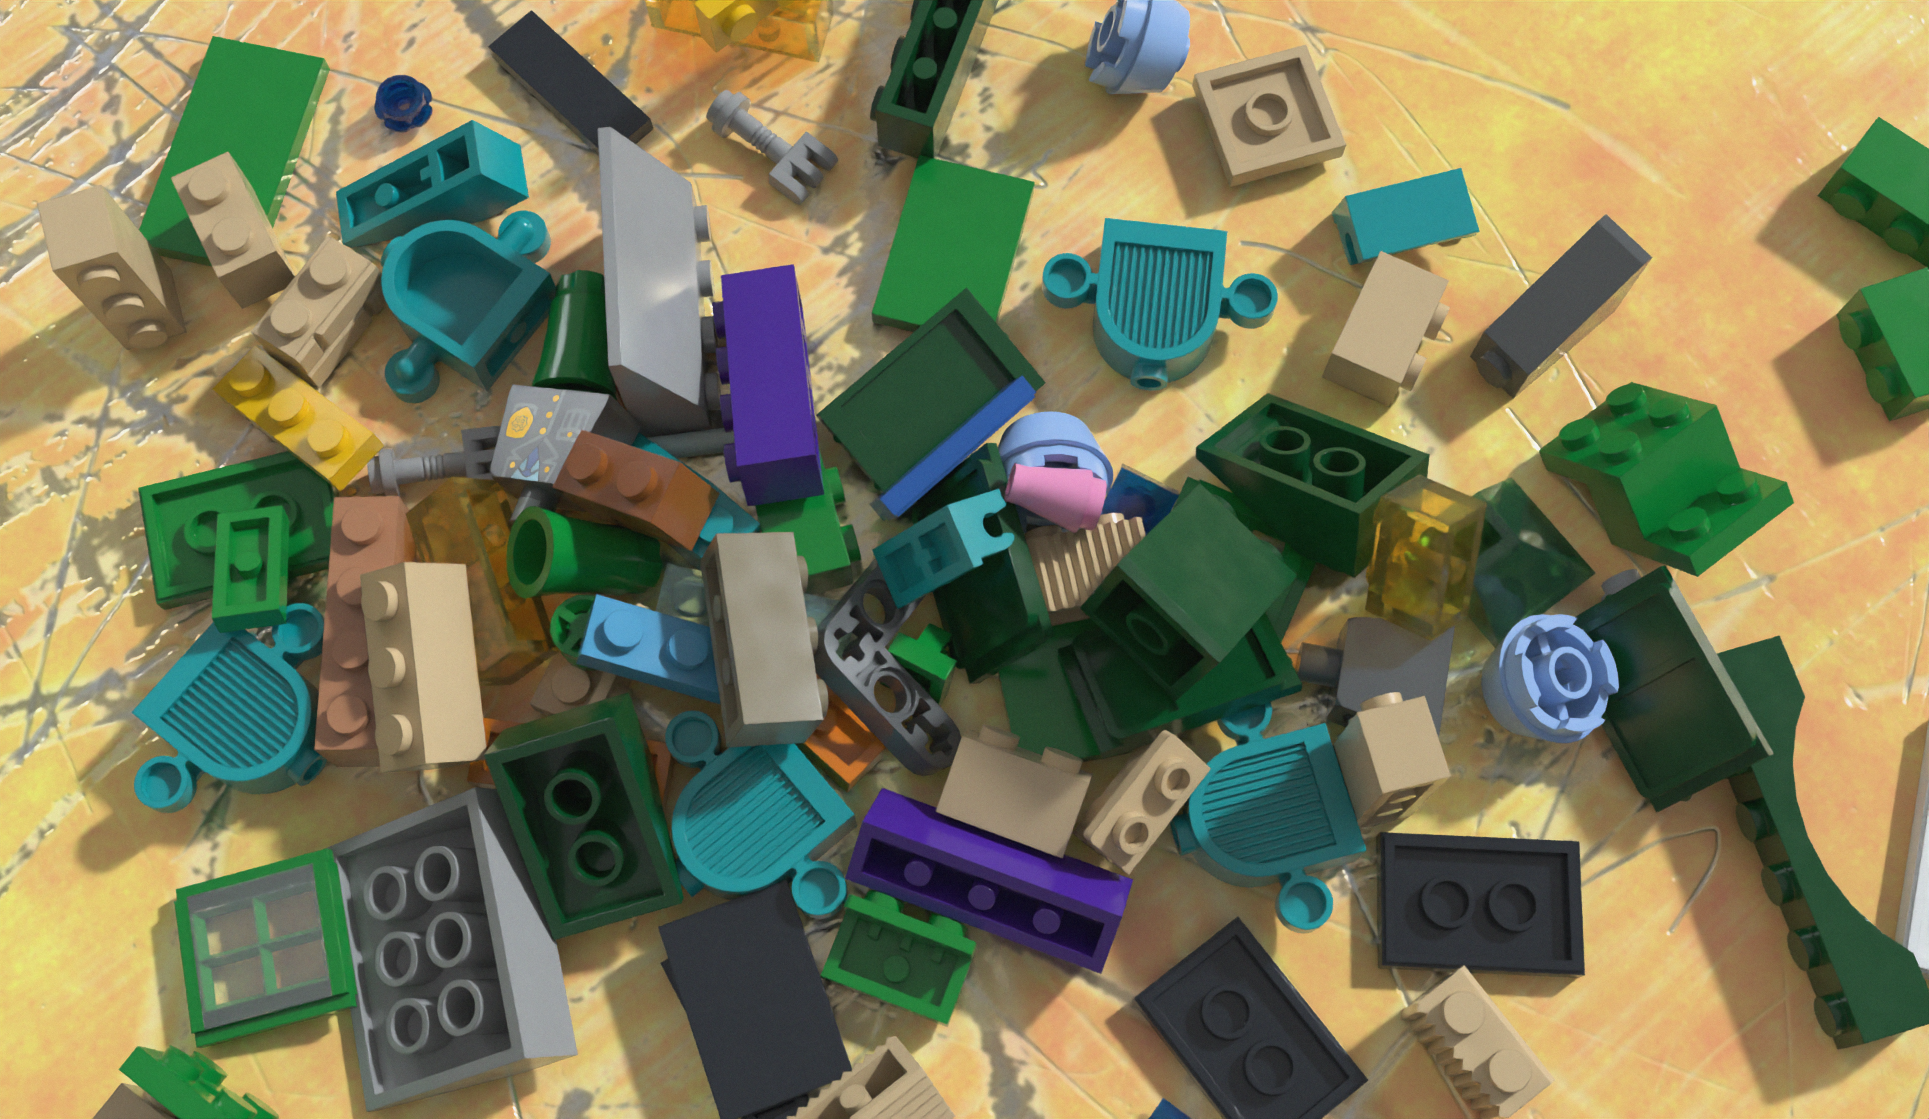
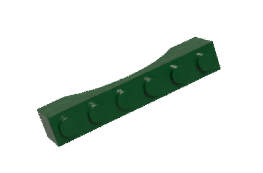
M1780 635L1716 653L1774 753L1749 766L1746 772L1736 773L1726 779L1729 780L1738 803L1736 806V818L1740 830L1747 840L1754 842L1763 864L1761 879L1765 892L1775 905L1780 906L1790 932L1787 935V943L1790 954L1796 965L1801 970L1806 971L1816 995L1814 999V1012L1819 1025L1829 1037H1833L1838 1050L1866 1044L1928 1025L1929 989L1914 953L1883 934L1852 906L1826 872L1808 837L1797 802L1793 769L1796 726L1805 695Z

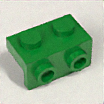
M868 890L864 899L849 894L844 905L845 915L820 975L821 978L948 1027L976 953V942L965 938L968 928L954 920L936 914H931L927 923L902 914L905 907L903 902L877 891Z

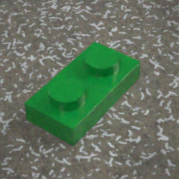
M283 505L217 514L212 620L219 633L286 624L289 518Z

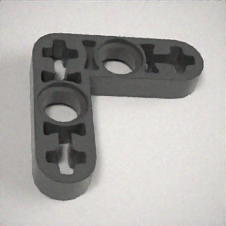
M875 558L818 625V646L813 656L816 674L824 680L831 690L905 768L916 775H932L952 765L961 740L960 731L948 714L885 648L924 597L897 609ZM866 593L875 596L883 605L885 611L883 624L874 622L865 612L863 598ZM851 632L858 638L851 641L842 653L844 660H842L835 652L839 647L838 639ZM876 681L885 683L893 691L896 699V708L893 713L885 711L877 703L874 695ZM912 715L913 718L905 723L907 728H904L901 722ZM926 733L929 734L933 740L929 747L932 754H930L925 748L929 739Z

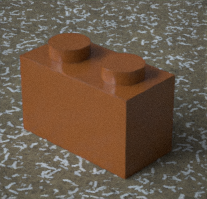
M582 429L552 486L594 517L688 551H692L720 494L681 462Z

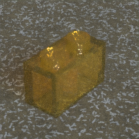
M1421 475L1412 478L1381 496L1374 514V525L1377 529L1373 556L1368 563L1365 575L1366 581L1369 583L1365 610L1430 641L1468 617L1487 503Z

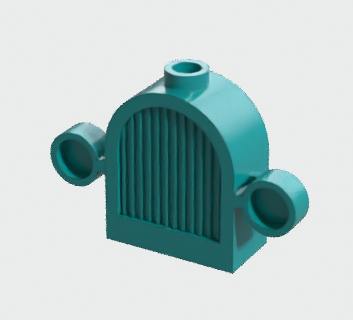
M526 210L511 213L501 222L498 230V239L475 225L466 222L440 220L423 224L404 236H398L386 246L381 257L383 295L403 331L413 342L408 349L394 354L385 367L386 382L397 398L407 403H421L432 397L440 383V375L435 366L437 362L444 363L488 392L548 317L550 303L555 299L556 285L551 274L535 264L547 255L551 246V237L544 220L538 214Z
M1105 218L1098 273H1092L1089 264L1082 257L1072 253H1062L1052 257L1046 263L1042 276L1043 294L1052 305L1068 309L1077 307L1082 303L1095 304L1093 337L1100 355L1113 370L1130 379V383L1134 387L1149 391L1162 390L1167 387L1169 382L1179 380L1199 367L1211 348L1219 318L1231 319L1233 323L1243 328H1259L1270 321L1278 301L1275 285L1270 279L1260 274H1244L1236 278L1229 288L1223 286L1228 231Z
M305 603L287 606L286 624L272 626V637L275 642L273 648H268L247 630L219 633L213 622L131 712L178 751L176 757H154L145 762L138 770L134 780V790L136 796L144 805L161 813H175L182 810L194 798L197 790V781L205 772L234 790L248 794L275 793L285 790L296 783L299 786H305L320 774L327 763V759L314 750L319 691L296 670L304 660H310L322 654L325 617L315 607Z
M1271 702L1217 720L1221 731L1227 737L1235 740L1237 746L1219 753L1207 763L1211 768L1185 802L1183 814L1174 816L1170 821V826L1179 855L1191 853L1200 866L1218 880L1230 885L1248 888L1262 887L1279 882L1281 889L1275 900V910L1278 919L1286 928L1293 932L1310 933L1320 928L1331 916L1333 897L1323 881L1308 874L1353 863L1367 850L1326 723L1263 739L1262 733L1272 717Z
M693 710L685 711L675 716L666 729V746L672 757L679 764L701 770L682 790L672 816V838L679 856L675 861L681 885L692 898L704 888L718 897L733 900L787 880L788 884L792 882L793 898L798 908L805 915L815 919H825L838 913L847 898L845 878L835 865L817 860L857 827L855 814L794 743L729 747L721 753L719 751L721 747L720 732L710 716Z

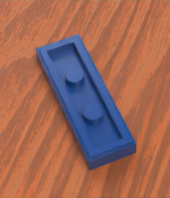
M1023 376L1007 384L869 505L883 521H890L899 517L1035 398L1034 394L1036 391Z

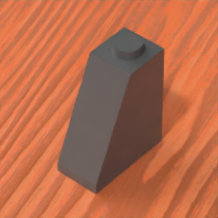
M1607 214L1604 215L1483 332L1470 355L1476 362L1481 376L1492 386L1505 390L1513 399L1517 397L1616 311L1653 257Z

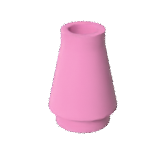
M1014 463L1008 478L1004 500L1017 504L1072 533H1076L1079 528L1093 531L1102 512L1107 484L1105 480L1093 477L1092 470L1029 467Z

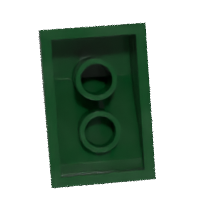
M1270 393L1264 395L1196 447L1195 458L1299 555L1353 578L1358 576L1423 518L1430 454Z
M629 692L504 729L484 754V758L554 940L682 904L684 899L652 756Z

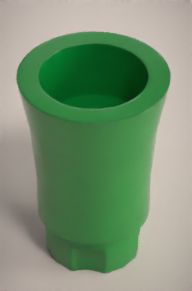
M576 270L570 274H562L558 279L555 299L550 303L547 331L540 362L531 386L610 394L618 402L616 383L608 366L605 279L603 274L588 270Z
M537 506L527 507L516 518L509 535L506 553L507 573L510 584L516 594L522 598L558 594H598L621 596L625 593L643 594L648 588L656 586L662 569L660 543L657 539L619 525L601 524L567 517Z

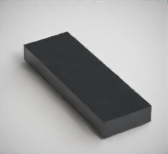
M532 10L488 46L492 58L598 156V128L611 127L634 144H637L653 130L651 118Z

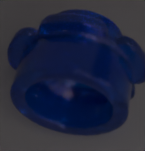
M395 75L384 80L378 87L374 109L377 117L384 120L386 128L394 132L404 133L415 127H422L429 121L433 112L430 106L433 97L428 87L418 82L415 78L408 75ZM407 103L410 104V106H409L408 109H406V110H401V109H400V107H401L402 105L407 104Z

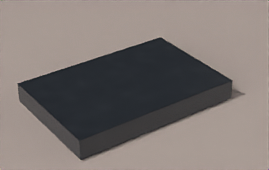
M1380 832L1376 836L1379 969L1454 972L1465 966L1470 973L1580 978L1585 975L1579 841Z
M787 880L658 927L720 1119H744L831 1086L832 1081L841 1080L843 1072L852 1071L849 1057Z
M1239 917L1232 920L1132 1000L1222 1119H1322L1369 1081Z

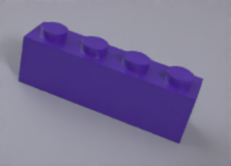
M791 264L721 275L723 301L712 302V310L718 339L726 338V346L716 348V359L721 384H730V394L720 395V408L725 432H734L735 443L724 444V458L729 482L741 481L747 506L824 495L804 311L795 266Z
M885 788L881 789L862 821L845 876L846 880L1094 972L1102 973L1123 916L1133 879L1065 854L1063 858L1054 856L937 813V807Z

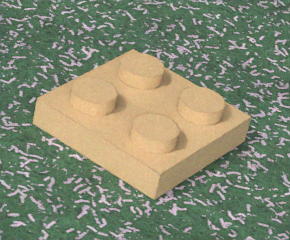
M1307 44L1194 74L1192 87L1229 187L1343 156L1346 143Z

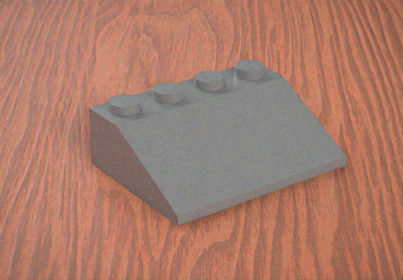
M598 128L609 369L627 412L641 424L639 433L645 437L712 429L711 410H721V389L718 372L708 373L707 353H716V348H718L713 316H705L704 297H714L715 294L711 260L702 261L701 242H711L708 206H697L691 182L613 128Z
M472 788L327 847L333 850L334 862L338 865L357 987V995H355L357 1007L350 1009L367 1112L379 1111L518 1075L578 1055L557 942L551 933L497 789Z

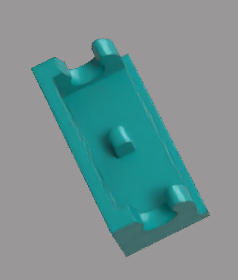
M1462 168L1347 195L1332 211L1333 220L1337 224L1342 246L1350 265L1370 262L1378 257L1380 251L1393 255L1441 242L1472 237L1480 232Z
M1000 489L946 505L872 549L897 609L917 601L981 566L983 558L995 555L1007 549L1013 543V533H1002L995 538L990 536L983 526L984 517L988 518L1006 506Z

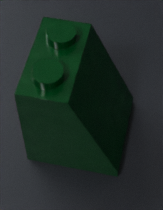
M1199 484L1111 570L1082 604L1080 609L1177 701L1226 657L1297 575L1285 565L1282 554L1272 544L1259 540L1237 519L1236 512L1226 500L1218 495L1211 494Z

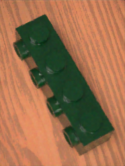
M999 0L913 1L910 27L906 36H900L895 44L890 64V76L885 86L880 85L871 106L870 120L877 123L878 146L918 158L919 155L937 158Z

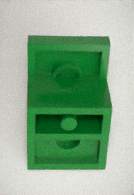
M1634 382L1611 391L1607 395L1606 401L1583 418L1565 425L1556 438L1538 450L1547 471L1587 485L1612 545L1696 577L1700 576L1794 504L1787 482L1740 468L1717 405Z

